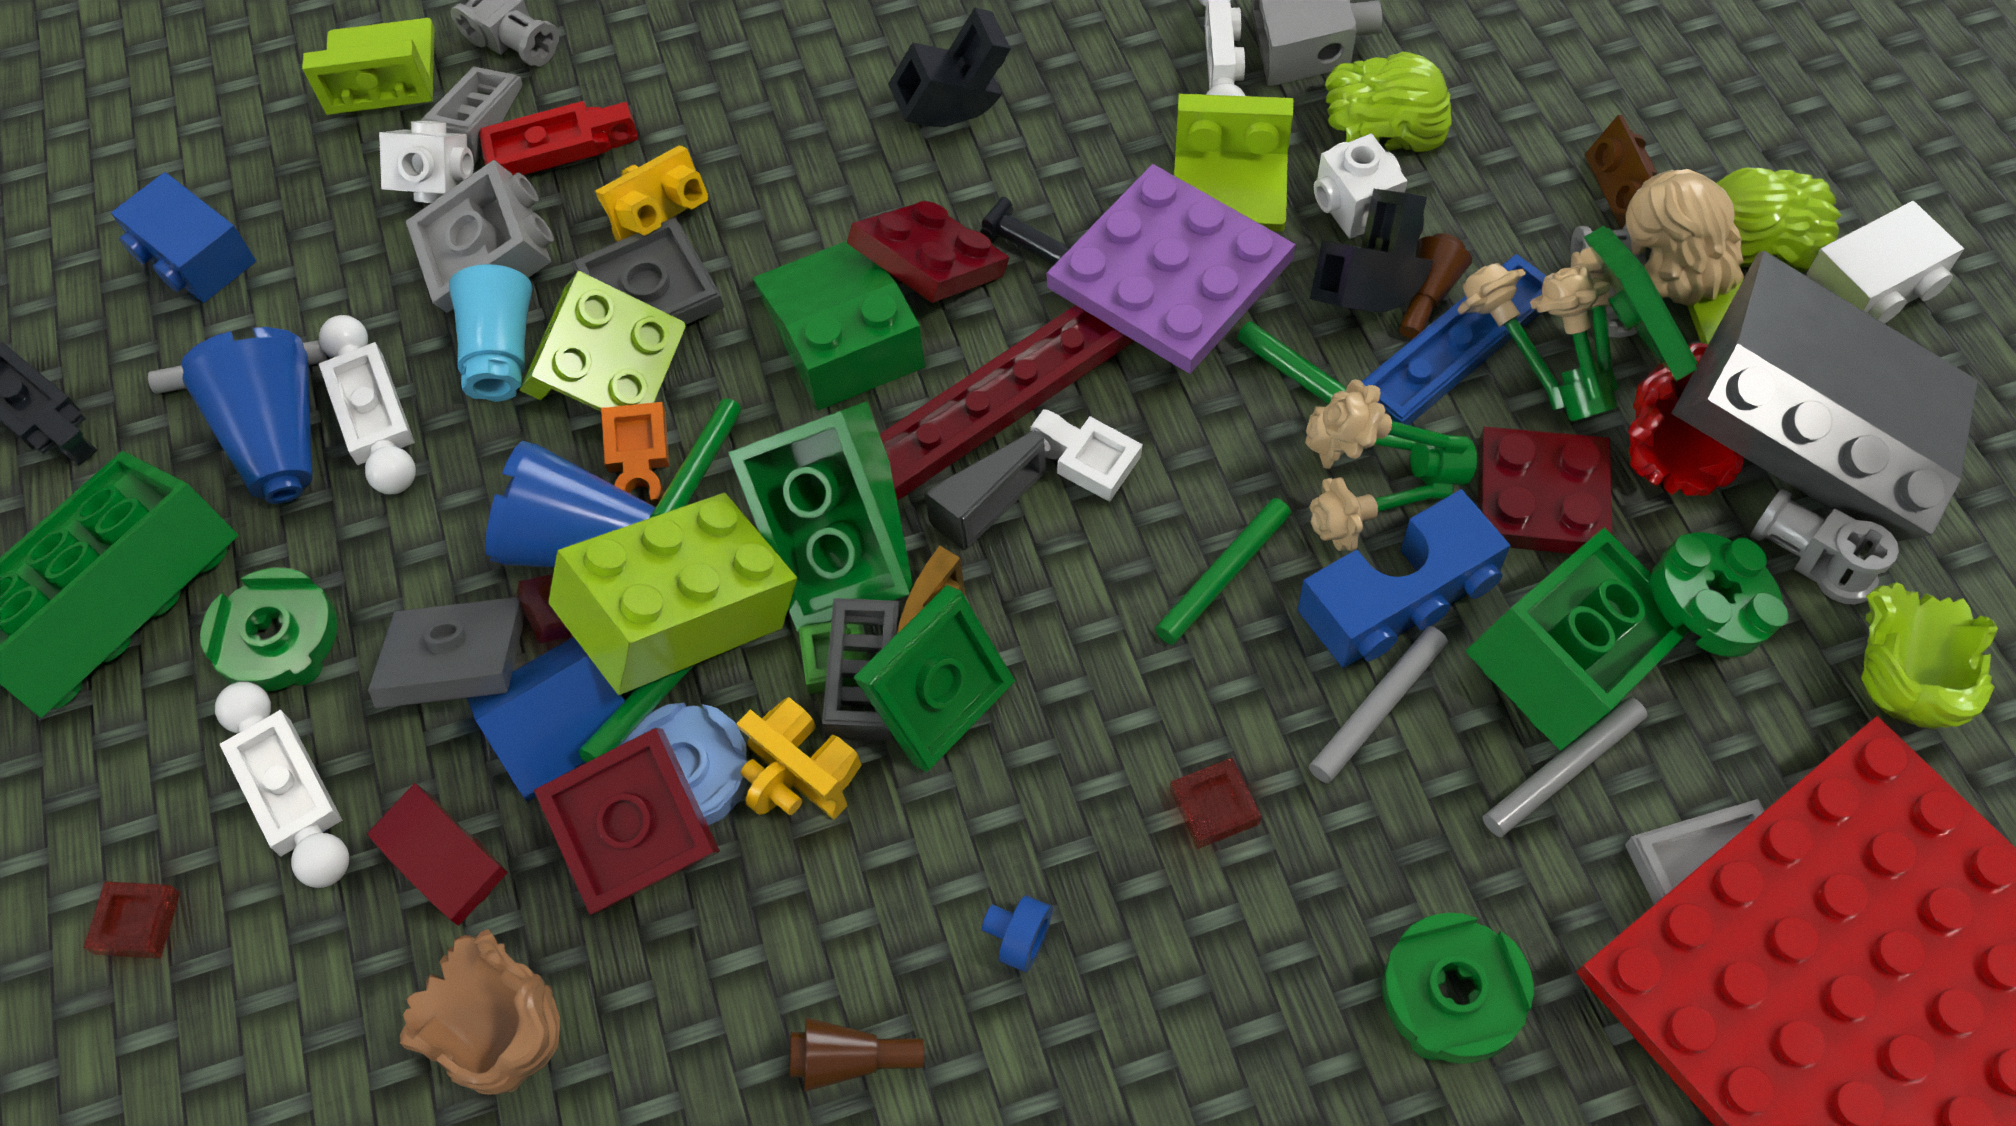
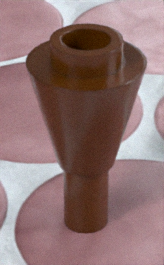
M1437 233L1433 236L1422 237L1417 241L1415 257L1433 260V264L1425 283L1416 295L1411 298V302L1399 327V332L1405 337L1414 339L1425 329L1433 309L1441 303L1472 264V257L1465 249L1463 242L1452 235Z
M805 1017L804 1032L790 1033L789 1075L790 1077H803L804 1092L876 1073V1069L923 1068L924 1066L923 1038L877 1039V1036L874 1034Z

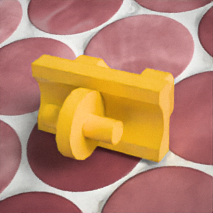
M680 145L640 167L630 165L622 170L621 177L595 190L598 200L609 217L612 233L617 242L637 233L645 236L660 228L662 222L688 208L692 210L708 201V193L701 175L696 171L688 149Z
M790 697L785 698L763 718H760L750 709L736 723L738 729L749 737L746 744L748 749L768 765L764 768L757 761L751 759L743 766L740 772L752 784L746 796V805L759 815L766 814L778 805L787 814H794L800 808L803 800L790 790L792 786L833 820L848 806L842 791L849 785L861 767L857 752L833 734L811 758L798 749L801 743L816 729V725L806 710Z

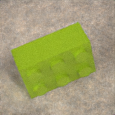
M724 492L557 550L548 604L614 691L621 695L782 629L797 582V576Z

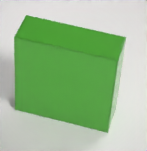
M831 622L798 627L805 681L809 694L825 691ZM847 624L846 634L865 635L864 625ZM845 651V659L869 660L868 652ZM844 678L843 687L858 686L854 678Z

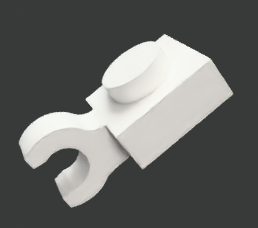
M1043 409L1031 426V431L1036 430L1044 436L1045 457L1050 459L1059 458L1057 474L1109 502L1141 458L1143 444L1090 416L1082 428L1078 429L1059 415Z

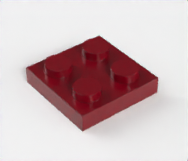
M920 201L910 206L854 222L851 225L847 240L848 245L932 303L1003 277L1010 259L1008 255L991 245V241L987 236L967 229L948 216V211L944 207L929 201Z
M1484 426L1479 439L1478 508L1511 545L1510 548L1574 554L1602 528L1605 527L1612 534L1610 438Z
M653 728L534 789L589 915L599 914L720 852L669 740L661 728Z

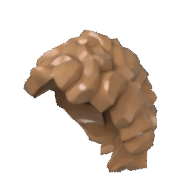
M487 929L480 932L477 937L463 935L455 938L454 946L447 951L448 956L444 955L439 961L444 979L431 973L426 979V990L415 992L407 998L411 1008L406 1009L403 1014L406 1024L400 1033V1044L405 1049L421 1053L430 1060L438 1062L447 1071L446 1074L451 1077V1081L460 1086L473 1089L481 1094H505L518 1089L524 1080L547 1065L558 1048L560 1016L552 995L553 990L551 986L544 984L541 976L534 974L526 965L515 963L506 953L504 943L497 944L495 937Z

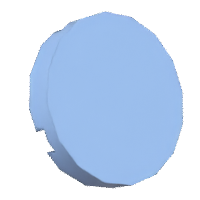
M685 703L667 704L651 712L622 744L653 728L663 729L709 826L723 819L741 800L748 780L740 772L743 766L750 760V752L736 723L718 708L701 704L702 707H686Z

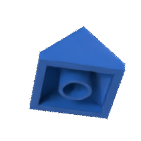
M574 637L514 670L511 675L508 692L467 698L475 721L526 802L537 797L534 789L586 763L580 757L578 750L625 702L622 695H618Z

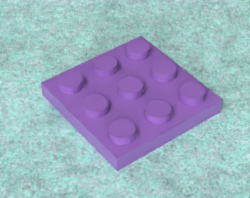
M1152 164L1046 273L1047 288L1191 374L1294 259L1296 244Z

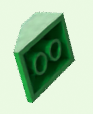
M847 241L752 277L753 284L817 411L925 368L920 325L897 283L886 270L848 245Z
M867 401L728 452L759 533L797 576V582L788 608L797 632H799L798 627L831 621L833 598L892 601L910 595L913 582L890 462Z
M1604 527L1514 604L1471 644L1465 652L1482 669L1484 674L1491 681L1495 682L1521 709L1532 724L1562 751L1609 713L1690 629L1683 623L1676 630L1663 617L1652 595L1650 586L1651 573Z

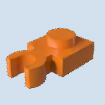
M654 402L601 408L605 466L609 473L623 471L616 479L614 485L628 493H631L637 487H647L650 489V500L653 506L656 507L664 495V491L659 478L652 472V468L670 467L666 411L663 403Z

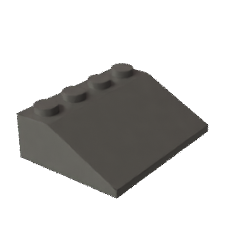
M1763 250L1756 255L1697 365V370L1693 372L1671 414L1831 510L1835 508L1855 520L1871 521L1879 524L1891 532L1896 541H1903L1933 535L1961 480L1978 380Z

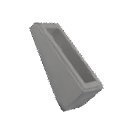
M473 66L420 121L446 122L447 133L467 134V147L472 152L475 165L483 155L479 135L480 128L503 121L522 87L521 77ZM477 92L488 93L490 95L480 94Z

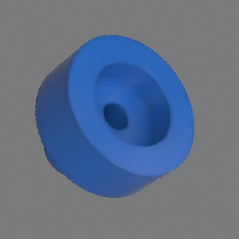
M1025 895L1017 905L1014 913L993 904L989 907L981 930L1003 940L999 952V962L1025 973L1030 970L1047 934L1052 918L1053 906Z

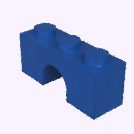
M1460 489L1409 519L1400 551L1416 570L1415 573L1402 577L1382 574L1375 570L1356 549L1303 580L1297 611L1342 668L1362 657L1366 661H1372L1386 653L1396 643L1398 636L1412 627L1417 626L1419 630H1424L1442 619L1449 611L1451 604L1466 595H1469L1471 599H1476L1493 589L1503 576L1500 571L1511 545L1466 493Z

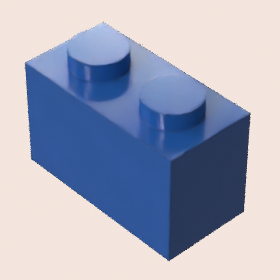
M166 172L162 173L111 212L125 232L118 238L119 241L138 262L144 265L151 260L155 263L153 268L170 288L175 292L186 288L203 303L257 262L232 223Z

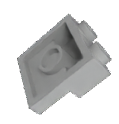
M492 160L406 221L432 303L448 313L453 309L449 281L455 273L464 268L483 264L501 265L515 269L529 278L551 263L546 246L554 241V237L544 220L536 213H533L531 206L537 203L539 198L532 184L521 173L512 175L497 161Z

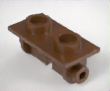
M1617 115L1584 154L1620 229H1623L1626 224L1627 208L1634 194L1642 187L1643 182L1657 174L1645 149L1646 142L1643 136L1634 134L1629 129L1623 115Z

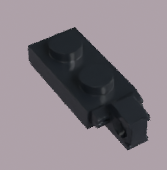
M2 342L0 344V422L32 450L36 448L41 454H44L55 445L64 455L80 466L98 451L84 438L83 433L76 428L86 418L79 412L80 409L66 394Z

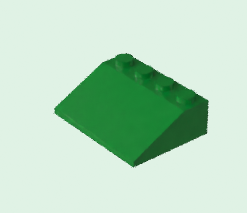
M122 450L0 557V685L40 718L51 709H58L66 705L80 691L82 680L102 662H109L122 654L131 643L132 634L150 617H156L165 613L177 602L181 594L180 590L199 572H206L219 564L227 554V546L239 535L188 483Z

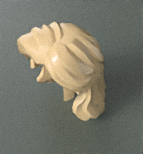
M1689 169L1669 170L1643 182L1642 187L1637 190L1629 202L1626 212V226L1631 237L1633 255L1644 253L1646 247L1651 248L1650 258L1644 267L1661 298L1669 297L1674 303L1692 306L1698 303L1702 297L1715 300L1718 293L1725 295L1731 289H1735L1744 278L1740 268V264L1744 261L1741 253V236L1738 228L1733 223L1735 213L1730 197L1714 181Z

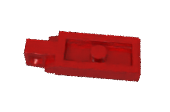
M580 101L486 126L479 130L485 165L495 160L512 175L516 173L525 175L596 156L599 153L603 154L611 150V148L615 149L638 140L635 122L627 102L601 108L586 107L585 102Z

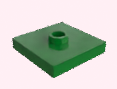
M1603 225L1584 237L1585 241L1615 292L1613 296L1608 298V301L1624 328L1628 331L1635 327L1640 337L1676 381L1697 370L1695 365L1698 363L1641 262L1609 227L1606 228Z
M946 585L854 676V679L911 763L926 773L1015 682V679L962 591Z

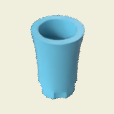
M492 264L470 266L455 273L449 281V291L456 323L458 370L462 374L461 387L464 393L473 399H487L493 402L509 400L516 397L517 389L522 384L521 375L525 370L526 323L533 287L527 276L506 266Z

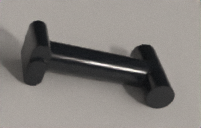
M1001 197L982 220L980 232L990 239L991 244L1000 235L1053 265L1070 249L1065 244L1013 217L1012 203L1006 197Z

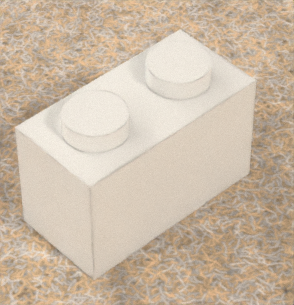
M1911 201L1821 248L1806 276L1885 324L1895 317L1907 303L1918 297L1922 301H1927L1946 288L1953 279V275L1949 271L1964 248L1917 203Z

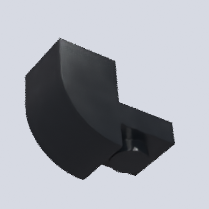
M974 7L949 50L912 42L888 83L905 122L934 127H947L980 116L990 109L1001 97L1002 93L994 79V75L1003 65L1011 47L992 11Z
M1374 188L1361 247L1322 240L1310 299L1344 308L1370 312H1386L1404 305L1413 298L1425 283L1433 264V260L1414 257L1417 241L1424 227L1423 214L1427 197Z

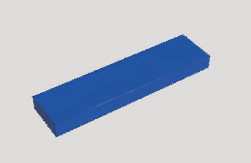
M1515 254L1502 266L1507 271L1524 269L1526 273L1517 282V291L1512 298V302L1521 314L1517 317V320L1525 328L1542 313L1532 309L1530 301L1542 295V285L1546 275L1518 254ZM1464 296L1366 377L1362 383L1365 386L1374 385L1379 387L1381 394L1378 403L1384 405L1385 413L1390 415L1391 419L1395 422L1410 425L1512 339L1506 327L1499 328L1490 313L1479 314L1474 312L1460 315L1457 309L1467 299Z

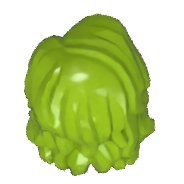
M1402 51L1398 54L1389 55L1387 59L1374 57L1364 62L1341 63L1333 68L1325 82L1326 89L1329 91L1326 96V103L1330 105L1327 109L1330 115L1328 123L1336 130L1346 131V142L1354 141L1372 133L1378 142L1382 137L1392 138L1387 140L1385 144L1388 151L1404 148L1405 150L1411 149L1417 153L1433 150L1441 146L1447 139L1449 127L1452 125L1451 94L1448 92L1441 71L1431 61L1421 55Z
M1747 167L1738 169L1716 182L1726 191L1733 203L1735 213L1733 223L1738 228L1741 236V253L1744 261L1740 264V267H1751L1756 255L1764 250L1772 256L1776 255L1777 259L1800 273H1805L1807 269H1810L1819 250L1837 239L1839 227L1835 221L1842 215L1833 206L1836 204L1835 195L1831 192L1828 183L1824 182L1822 178H1812L1810 174L1796 173L1792 170L1774 172L1770 169Z
M1898 582L1888 586H1878L1867 594L1866 598L1871 611L1866 614V621L1870 624L1867 639L1868 645L1865 649L1863 661L1864 671L1862 672L1861 679L1873 702L1884 713L1894 719L1929 729L1958 727L1977 717L1989 702L1995 688L1991 683L1992 676L1989 675L1991 654L1982 655L1996 636L1998 627L1995 622L1989 617L1984 616L1973 619L1971 609L1964 598H1958L1953 602L1950 597H1946L1939 601L1933 595L1924 594L1919 600L1918 592L1907 591Z

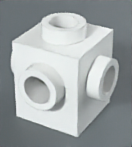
M411 121V130L379 132L382 190L410 191L414 194V201L432 203L473 174L474 160L471 150L467 147V134L447 133L446 122Z
M1371 133L1351 142L1339 143L1330 150L1321 153L1318 177L1314 182V194L1320 208L1325 213L1330 212L1347 237L1351 239L1363 234L1365 231L1373 189L1405 193L1407 179L1401 173L1400 165L1395 156L1390 152H1385Z

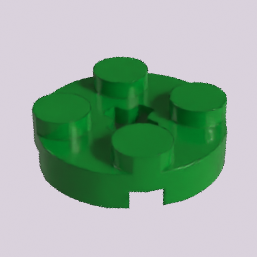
M1695 532L1683 534L1663 552L1661 560L1653 567L1650 576L1652 595L1663 617L1676 630L1684 623L1692 632L1701 636L1694 644L1716 655L1739 657L1752 653L1788 621L1789 617L1780 589L1771 573L1765 567L1767 558L1764 551L1756 543L1746 538H1737L1731 541L1712 533ZM1708 585L1711 586V587H1713V588H1715V589L1718 590L1720 593H1718V592H1716V591H1714V590L1709 589V588H1708Z
M267 568L254 571L240 579L244 586L236 589L228 598L222 592L211 603L201 625V647L206 657L212 662L215 670L229 684L250 682L260 686L265 692L286 688L292 684L297 686L307 685L320 675L323 669V660L329 654L336 638L338 627L337 614L332 601L323 589L315 585L302 572L289 568ZM278 618L279 623L282 625L280 631L267 640H263L260 636L256 635L258 629L269 628L272 619Z
M1441 913L1426 917L1411 925L1389 954L1382 979L1385 1007L1396 1029L1409 1041L1412 1049L1423 1058L1429 1060L1442 1059L1458 1064L1481 1062L1505 1050L1525 1025L1527 1013L1531 1009L1534 996V983L1528 962L1520 948L1510 937L1501 930L1497 935L1487 926L1477 924L1476 922L1479 918L1463 913ZM1455 970L1456 976L1460 981L1472 980L1476 990L1469 993L1466 998V1005H1458L1452 998H1445L1441 994L1439 987L1445 982L1444 972Z

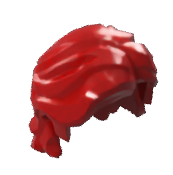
M1693 343L1688 345L1697 363H1699L1708 344ZM1660 363L1637 385V392L1633 403L1636 417L1628 431L1630 434V466L1641 477L1645 476L1650 484L1658 486L1662 482L1665 490L1671 495H1674L1678 490L1686 496L1710 495L1717 487L1727 486L1736 479L1737 474L1742 471L1743 456L1671 414L1693 372L1676 381L1665 366Z

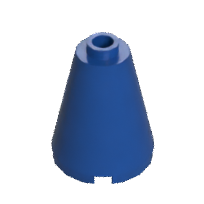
M271 327L253 328L255 338L234 341L231 331L215 335L194 346L183 357L181 362L184 372L182 373L183 383L249 493L254 497L263 498L266 502L272 504L292 501L301 496L303 489L312 481L308 354L301 337L288 330Z
M521 441L514 448L502 474L512 477L505 489L504 495L495 494L486 531V555L491 556L490 561L500 563L501 565L555 567L557 550L649 519L656 507L538 444Z

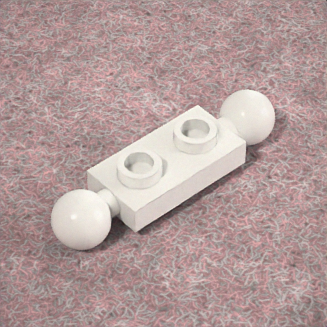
M1198 0L1206 7L1204 27L1210 89L1206 95L1245 96L1244 92L1234 85V81H1244L1245 75L1244 47H1234V41H1240L1241 38L1240 7L1231 8V0Z
M347 315L334 316L322 325L319 332L320 346L325 354L332 359L319 363V367L346 446L357 465L366 462L365 476L368 483L375 490L383 494L401 493L410 487L416 474V467L412 457L401 448L413 444L415 441L384 356L376 342L368 344L367 331L360 321Z
M237 682L227 686L217 697L215 715L225 729L238 734L219 745L270 848L281 857L294 849L291 858L292 870L296 878L303 884L314 888H323L335 884L347 871L349 853L342 840L332 834L323 832L343 820L296 729L282 710L270 715L271 702L269 696L260 686L250 682Z

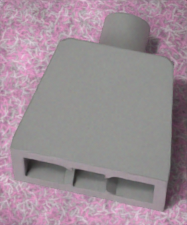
M1252 0L1251 15L1268 86L1329 73L1338 64L1351 63L1355 37L1380 34L1382 30V9L1378 0L1350 3V0Z

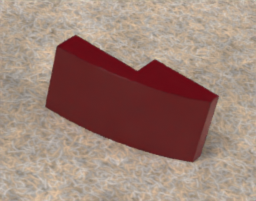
M416 783L403 794L367 833L399 871L450 921L458 926L488 897L494 887L508 873L477 838L460 827L440 803Z

